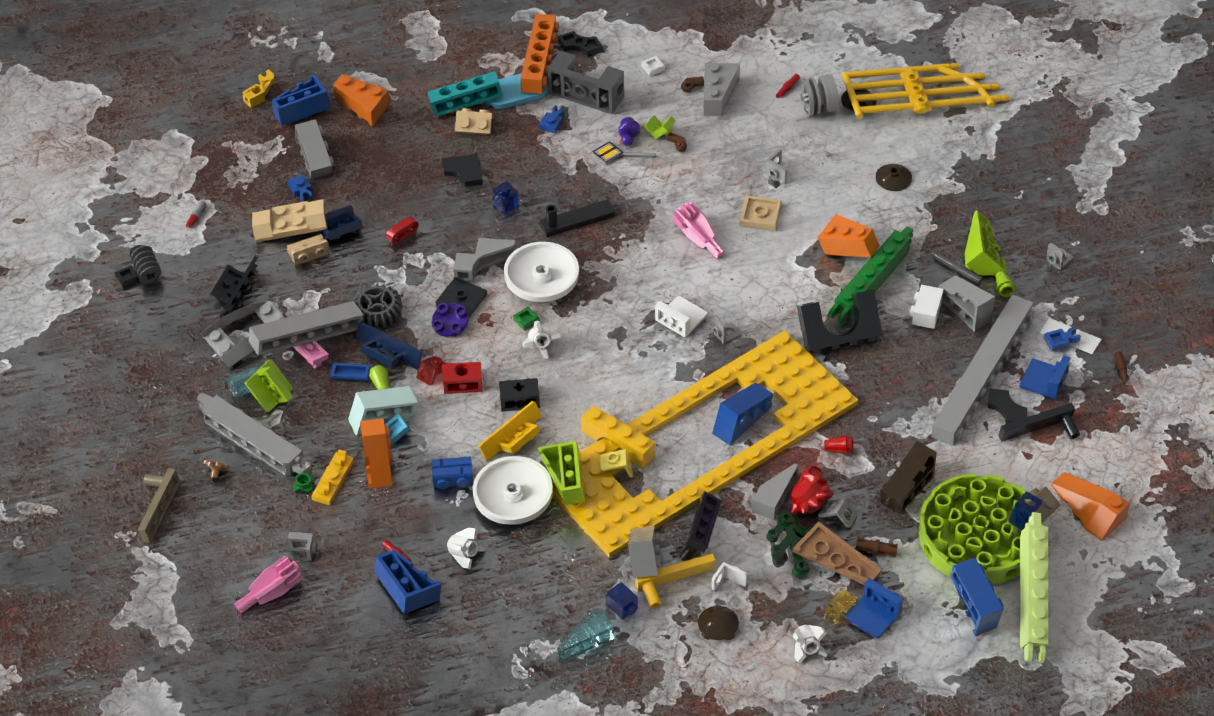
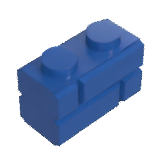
M471 456L431 460L434 488L447 489L454 486L464 488L468 485H473Z

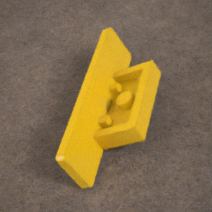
M531 401L478 445L484 460L489 461L500 451L514 454L527 442L534 439L540 432L538 425L534 423L541 418L536 402Z

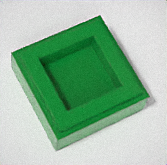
M529 307L513 315V320L524 331L534 326L535 321L540 322L539 317Z

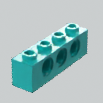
M495 71L427 92L435 117L503 96Z

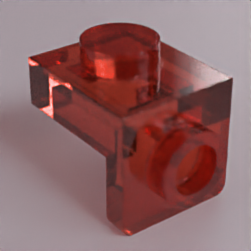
M436 356L422 360L416 378L431 386L434 384L436 375L443 373L442 364L447 363Z

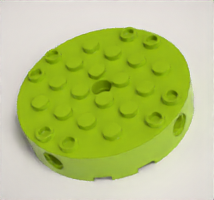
M975 473L959 475L939 484L931 491L927 500L924 501L920 514L919 541L926 558L936 569L950 578L953 565L972 558H976L977 562L982 564L987 580L991 581L993 585L1018 577L1020 575V535L1025 528L1026 522L1020 515L1013 517L1012 513L1016 510L1015 506L1023 499L1026 501L1029 498L1028 493L1017 484L1012 485L1004 481L1005 478L996 475L976 476Z

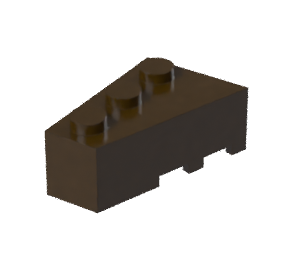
M916 441L889 481L882 486L880 490L881 503L901 514L933 479L937 452Z

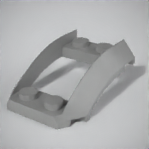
M271 301L252 304L223 316L200 333L230 370L233 369L232 366L239 360H245L255 353V350L249 343V337L234 345L222 329L237 319L256 313L263 323L285 318Z

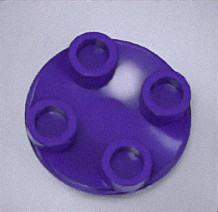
M440 303L432 316V327L441 336H456L467 327L469 321L468 312L464 306L457 303Z

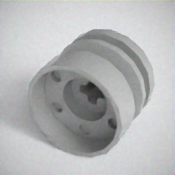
M832 75L820 76L818 78V85L814 78H809V81L807 79L800 81V100L807 116H812L814 113L815 115L820 114L821 107L825 113L838 111L839 95L835 79Z

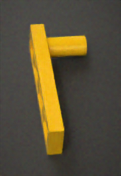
M713 553L660 568L656 576L635 578L637 592L643 590L650 608H657L662 603L655 586L714 570L715 557Z

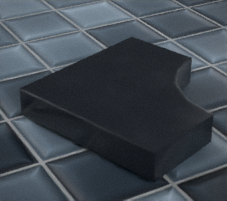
M478 154L442 158L445 176L457 177L463 181L465 186L483 184Z

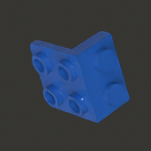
M869 578L864 583L863 596L847 612L846 620L872 637L880 638L902 613L903 598L896 592L885 588L880 582Z

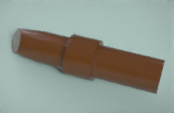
M1118 351L1115 352L1117 370L1123 384H1125L1129 380L1127 366L1122 352Z

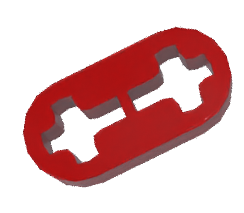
M407 217L392 226L387 231L386 238L392 244H398L414 234L419 227V223L414 218Z

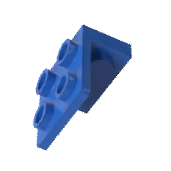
M1063 355L1061 361H1057L1056 365L1034 358L1031 359L1019 387L1056 400L1069 372L1071 357Z

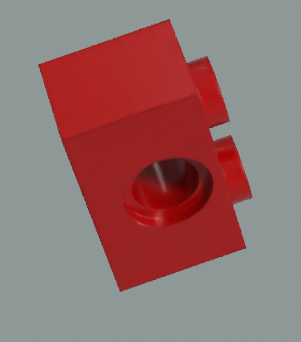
M481 362L442 364L444 394L483 392Z

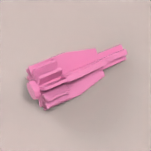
M693 201L690 203L686 202V205H681L676 210L677 213L672 215V220L694 243L703 249L707 247L716 259L720 256L722 257L725 251L715 241L714 237L716 234L707 217Z
M285 555L258 576L248 588L250 593L234 603L235 607L240 613H243L256 602L262 605L282 596L303 580L299 573L301 571L300 567L295 561L291 562Z

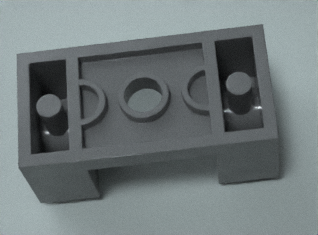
M560 50L548 67L549 94L613 114L624 98V71L607 66L601 77L596 79L575 72L576 55Z

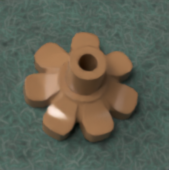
M208 460L204 461V465L212 469L210 475L212 478H218L219 471H228V464L217 461L216 463Z

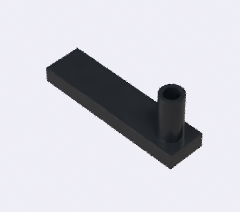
M608 199L558 215L556 206L550 204L545 208L546 218L540 220V226L546 237H550L615 217V211Z
M1070 403L1002 425L998 436L1002 442L1062 423L1069 438L1075 439L1080 436V432L1072 419L1075 407Z
M706 491L700 497L686 542L687 546L680 554L682 561L691 560L698 550L704 553L708 548L722 500Z

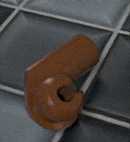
M703 76L686 78L681 84V89L684 92H690L695 86L704 85Z

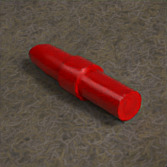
M794 74L783 84L776 97L781 98L787 91H790L793 85L800 79V76Z
M388 540L382 543V546L388 551L394 549L411 561L401 549L395 547Z

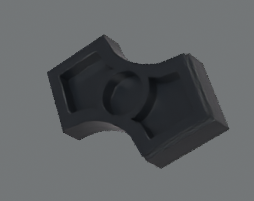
M574 31L557 36L558 42L564 51H580L587 55V57L604 52L603 46L596 36L583 37Z
M989 388L988 408L998 411L1004 417L1006 424L1027 417V407L1016 404L1011 399L1009 390Z

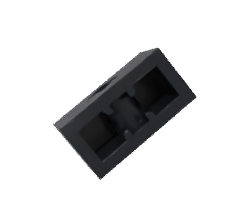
M537 378L499 381L502 412L521 410L531 401L536 402L537 407L540 408Z

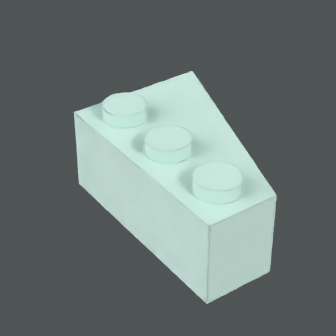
M410 386L356 392L348 421L354 433L358 436L361 435L360 421L384 418V423H386L397 414H400L403 419L414 416L418 401Z

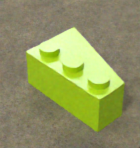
M577 441L537 447L541 460L564 503L571 505L586 502L581 454Z

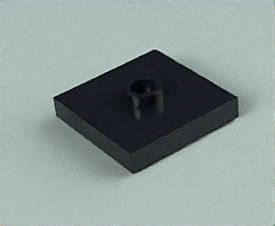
M454 277L435 303L436 306L440 303L460 304L466 308L470 318L486 297L487 290Z

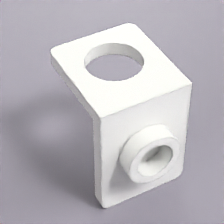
M725 562L721 564L712 577V590L714 591L724 577L744 587L747 585V573Z

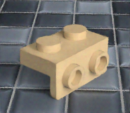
M463 108L461 111L457 110L455 133L491 135L494 116L489 110H479V112H473L467 108Z

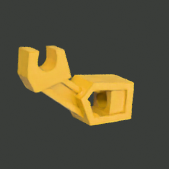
M269 69L266 71V77H263L261 74L258 75L260 85L255 84L242 92L243 100L250 108L264 102L270 87L275 83L274 74Z

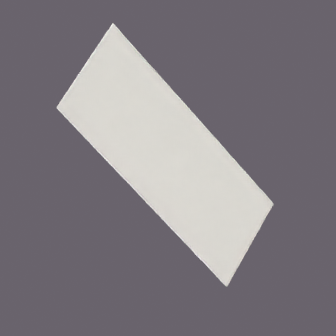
M1049 318L1040 333L1044 335V333L1061 328L1064 332H1067L1072 327ZM1077 329L1074 336L1080 335V342H1070V346L1093 354L1101 339Z

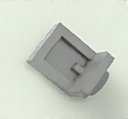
M289 532L288 543L290 551H305L307 561H312L313 554L317 553V542H314L313 534Z

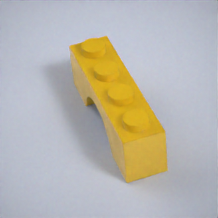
M592 405L581 416V431L596 441L601 437L614 441L622 450L626 449L631 461L644 469L655 457V441L596 406Z

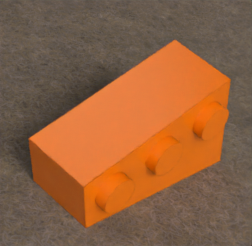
M341 74L333 84L335 100L349 111L352 110L357 113V117L365 119L371 127L375 125L390 105L388 89Z
M837 214L833 216L818 236L825 255L871 258L880 246L873 228Z
M384 418L360 421L369 489L392 486L389 462H393L389 438V426L384 425Z

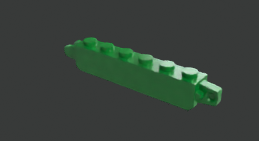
M907 226L901 232L893 231L835 298V304L829 310L828 317L833 318L839 313L838 322L840 323L846 321L847 318L853 319L855 317L851 294L867 290H874L875 293L908 255L912 242L911 238L913 237L912 228Z

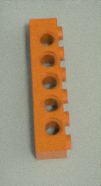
M535 14L521 75V92L542 94L543 88L547 87L548 67L552 63V54H554L553 43H556L557 33L559 32V22H556V15Z

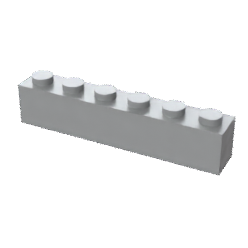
M351 301L251 326L249 329V343L259 356L356 331L358 324L363 322L364 315L355 302Z

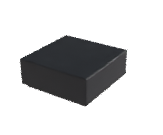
M131 265L114 272L122 288L140 281Z

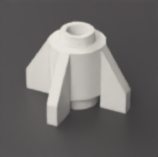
M535 321L534 327L530 330L528 337L522 344L524 348L534 346L540 349L543 358L547 359L549 357L546 347L549 346L551 339L560 338L561 335L559 332H547L541 327L539 321Z
M467 528L452 535L447 542L449 553L452 554L463 568L471 569L472 559L469 557H474L477 551H485L486 547L478 546L477 542L474 541L478 529Z
M802 625L795 630L793 635L796 640L794 657L798 663L805 659L806 654L811 655L817 652L823 657L828 655L826 650L820 645V640L827 634L824 628Z

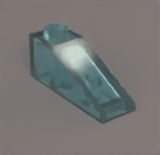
M603 609L590 612L587 616L583 617L557 647V661L559 663L614 639V626Z

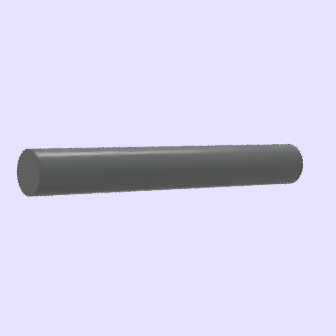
M938 252L934 253L933 258L977 284H981L982 277Z

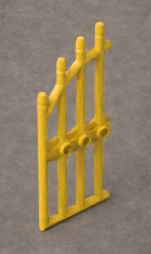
M958 63L841 73L857 119L863 118L865 113L913 109L914 113L924 114L932 111V108L981 103H987L988 107L992 108L995 106L994 102L1010 100V96L1007 94L990 96L987 91L1000 89V84H979L975 80L984 79L985 74L981 72L977 74L956 71V69H959ZM936 71L946 74L945 76L921 78L918 73ZM888 75L901 76V79L861 83H852L850 80L852 78ZM964 81L968 84L967 86L924 89L922 85ZM904 86L906 90L856 95L854 91ZM979 92L981 95L979 97L929 101L927 96ZM898 98H909L910 100L909 103L862 107L859 105V102Z

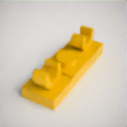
M338 450L335 453L311 496L313 501L331 505L355 462L354 457L348 456L347 452Z

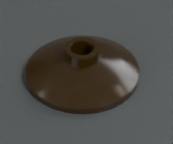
M886 164L876 172V182L885 190L900 191L907 188L912 181V174L909 169L900 164Z

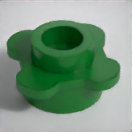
M307 473L298 474L295 477L296 483L293 485V489L295 491H312V483L315 481L314 477Z

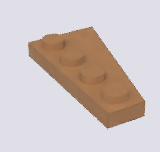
M819 521L792 550L795 554L863 585L869 578L875 581L882 572V569Z

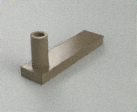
M168 468L165 476L145 474L143 478L145 486L159 487L138 528L143 542L151 543L181 483L175 469Z

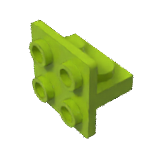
M272 359L268 360L245 382L246 387L265 412H270L278 403L288 402L293 397L290 393L293 390L292 385Z

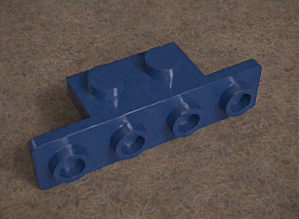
M364 322L358 324L356 339L364 343L361 345L360 352L366 354L367 357L376 359L388 367H392L400 362L415 369L420 367L423 354L421 350Z

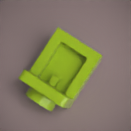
M652 116L644 125V128L657 139L663 134L665 136L673 130L672 126L676 120L670 116L663 122H660L656 116Z

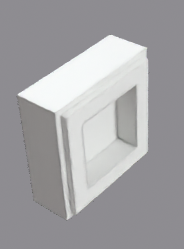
M657 56L641 62L642 68L650 77L665 71V65Z

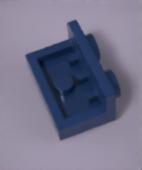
M348 205L325 214L327 229L321 231L329 240H337L341 238V235L356 232L363 225L362 221L355 216L352 206Z

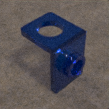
M1025 492L1016 502L1009 523L1023 530L1025 524L1029 523L1032 512H1036L1043 504V501L1029 492ZM1025 500H1033L1036 505L1030 506L1025 503Z

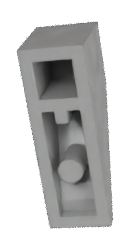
M793 464L760 485L758 491L754 492L751 496L750 503H752L753 513L772 520L776 518L798 477V464Z

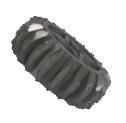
M376 283L373 287L369 285L367 289L362 287L361 292L357 291L356 296L352 300L363 313V322L376 327V329L380 326L385 328L387 324L392 326L393 321H397L402 313L403 306L400 295L391 286L386 288L385 284L378 286Z

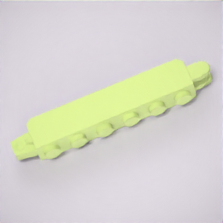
M1032 512L1029 515V523L1025 524V528L1020 535V646L1024 648L1025 661L1031 662L1033 650H1037V662L1044 663L1046 646L1048 645V527L1041 524V513Z

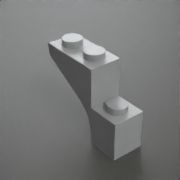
M478 238L475 254L456 253L453 269L454 277L468 283H473L474 277L479 270L508 259L511 253L516 250L515 240Z

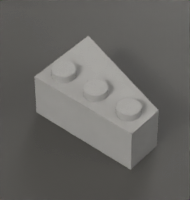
M705 63L704 115H722L729 97L740 79V63Z
M316 119L295 125V141L297 145H300V154L304 157L305 166L311 179L332 174V167L334 166L332 156H328L327 153L329 151L327 141H323L322 138L324 135L322 126L317 124Z
M956 275L938 286V288L944 289L942 303L974 332L992 322L995 296Z
M655 526L630 529L628 548L633 578L658 575V567H661L660 533L656 534Z

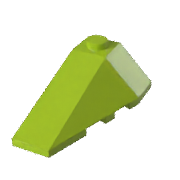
M978 210L974 212L965 249V265L977 275H996L999 271H1004L1007 274L1006 261L1003 257L1000 258L998 252L1001 249L993 239L995 234L990 221Z

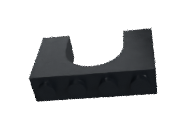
M874 290L851 294L855 321L851 329L842 335H834L826 329L819 302L796 305L805 349L814 354L823 352L822 348L830 347V350L841 348V344L848 343V346L859 344V340L866 339V342L878 340L877 336L883 334Z

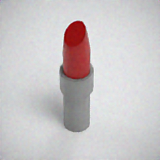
M200 200L190 214L186 227H192L196 220L199 219L201 212L206 206L205 201Z

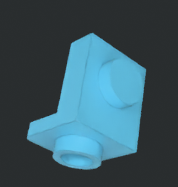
M400 414L395 415L385 424V426H389V438L392 444L410 430V427Z

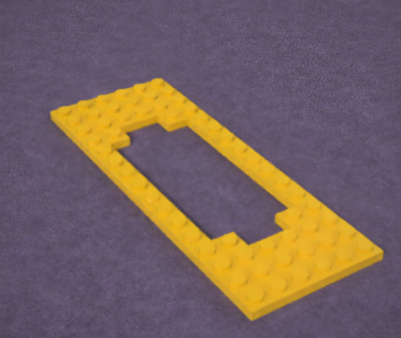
M784 330L626 424L639 433L648 436L736 382L743 389L756 382L761 386L765 385L785 405L773 413V418L782 426L780 429L662 501L650 489L633 498L613 477V475L622 471L625 467L605 472L601 471L600 455L622 450L614 441L604 437L580 452L586 502L566 505L553 481L552 497L610 558L628 547L630 529L655 526V529L659 528L698 504L704 491L711 495L854 408L858 405V399Z

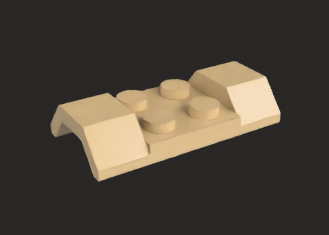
M324 199L312 202L304 201L272 207V210L253 212L252 228L255 241L262 242L326 230L325 205H327V201Z

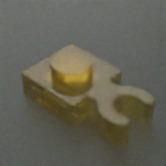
M840 588L829 601V608L825 610L824 618L827 619L829 615H835L833 623H838L840 621V614L842 613L846 616L848 611L857 603L858 597Z

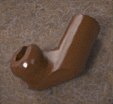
M671 132L668 134L667 140L675 143L677 151L684 152L687 149L684 137Z

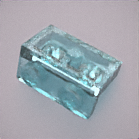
M260 363L225 378L226 384L235 398L250 392L245 382L262 367Z

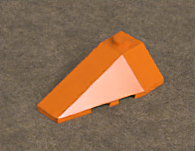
M1063 472L1051 483V486L1060 498L1071 507L1075 517L1078 516L1082 521V526L1085 530L1101 541L1127 518L1130 503L1110 490L1066 472Z

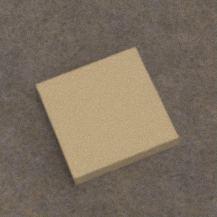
M746 195L739 226L776 231L782 200Z

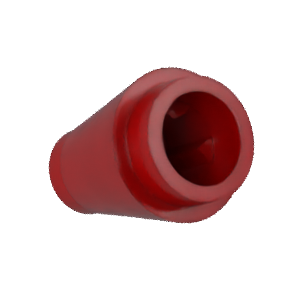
M845 435L825 440V451L846 455L853 453V437Z

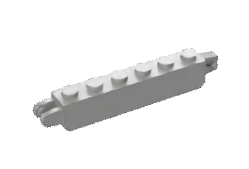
M205 393L198 394L199 410L204 414L205 423L285 476L292 475L294 472L298 474L308 473L312 469L311 463L303 457V451L299 446L293 445L285 437L277 435L268 426H263L256 418L249 417L242 409L231 405L228 400L222 399L217 395L211 397Z

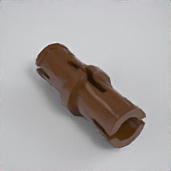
M857 538L855 550L873 553L876 556L880 554L896 557L898 544L880 542L878 539L874 541Z

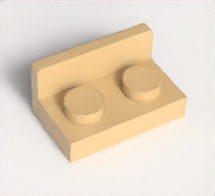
M321 234L287 245V251L295 265L330 254L327 239L324 240Z

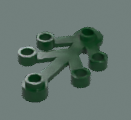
M788 512L778 514L776 518L777 526L774 529H770L766 535L768 541L777 542L782 531L786 532L787 536L779 545H774L771 551L772 556L775 558H782L789 545L792 551L801 540L800 537L795 535L794 531L805 536L812 529H805L796 523V518ZM792 552L795 561L792 574L798 579H804L809 573V564L803 561L802 556Z

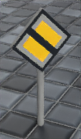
M610 141L592 151L605 164L621 155L656 156V153L623 152Z

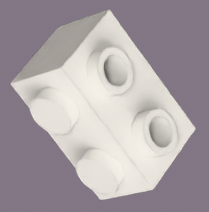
M921 285L920 291L915 292L914 303L916 304L915 306L912 305L910 310V316L913 317L912 325L935 329L944 289Z

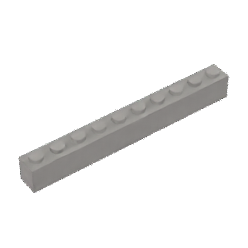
M1015 295L1010 297L933 423L932 438L952 446L957 439L960 440L964 426L969 425L972 413H976L979 408V401L981 399L984 400L986 397L988 386L993 385L996 373H1000L1003 368V361L1008 360L1012 346L1016 347L1019 335L1025 332L1026 323L1032 320L1034 316V311L1032 310L1033 302Z

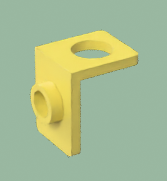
M626 449L600 455L602 472L625 467L629 477H633L632 461Z

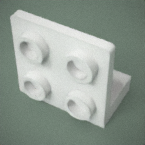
M677 296L669 305L661 301L655 305V320L683 337L691 333L708 316L707 311L681 296Z

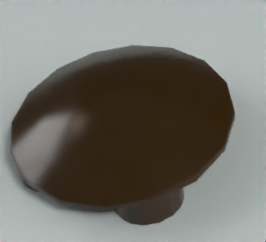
M724 606L709 607L699 615L698 619L699 630L702 632V637L707 640H731L734 638L739 626L738 616L733 610Z

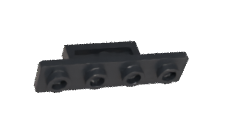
M254 256L244 274L230 265L226 266L210 295L226 304L219 315L220 318L225 313L229 314L234 307L232 301H237L242 293L239 289L241 286L245 288L250 279L247 277L248 274L252 275L258 266L255 264L258 257Z

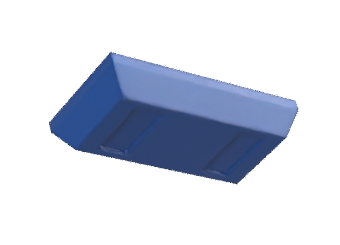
M333 362L330 378L333 380L367 382L371 365Z

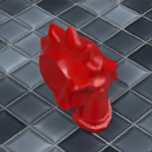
M809 466L802 473L799 482L794 486L791 492V514L800 512L803 514L814 513L825 504L827 499L834 495L827 484V479L822 476L821 470L817 466Z

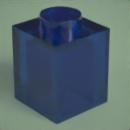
M506 181L492 189L493 205L503 214L518 207V191L509 182Z
M620 582L606 593V605L623 620L637 611L638 596Z

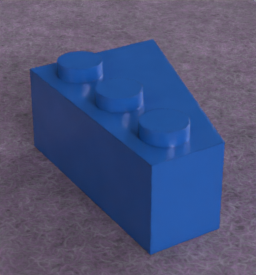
M314 74L305 83H298L297 88L294 90H287L272 99L275 118L281 126L330 109L327 90Z
M393 549L376 556L374 572L402 612L405 614L440 600L442 584L427 577L426 572L416 569L412 566L413 563Z

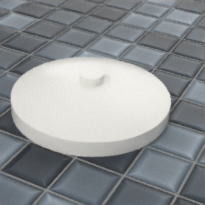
M551 242L529 243L516 249L506 260L504 266L505 282L515 295L533 302L553 301L567 295L576 286L579 279V264L574 254L559 244Z
M521 456L503 457L490 462L480 470L473 484V497L478 510L488 519L501 524H521L535 519L547 509L553 496L552 479L545 467L535 460Z

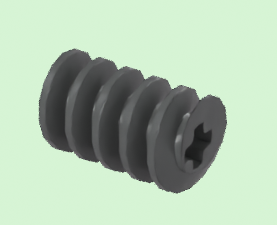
M146 245L132 247L129 255L142 284L154 282L160 277L162 271L152 247Z

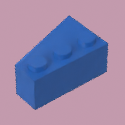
M755 382L721 402L712 434L728 445H731L763 414L770 410L773 393Z
M972 558L953 565L950 576L959 598L964 599L968 611H965L967 618L971 617L974 622V635L977 636L997 628L1004 605L1002 600L997 598L994 593L992 582L987 580L982 564H979L976 558Z

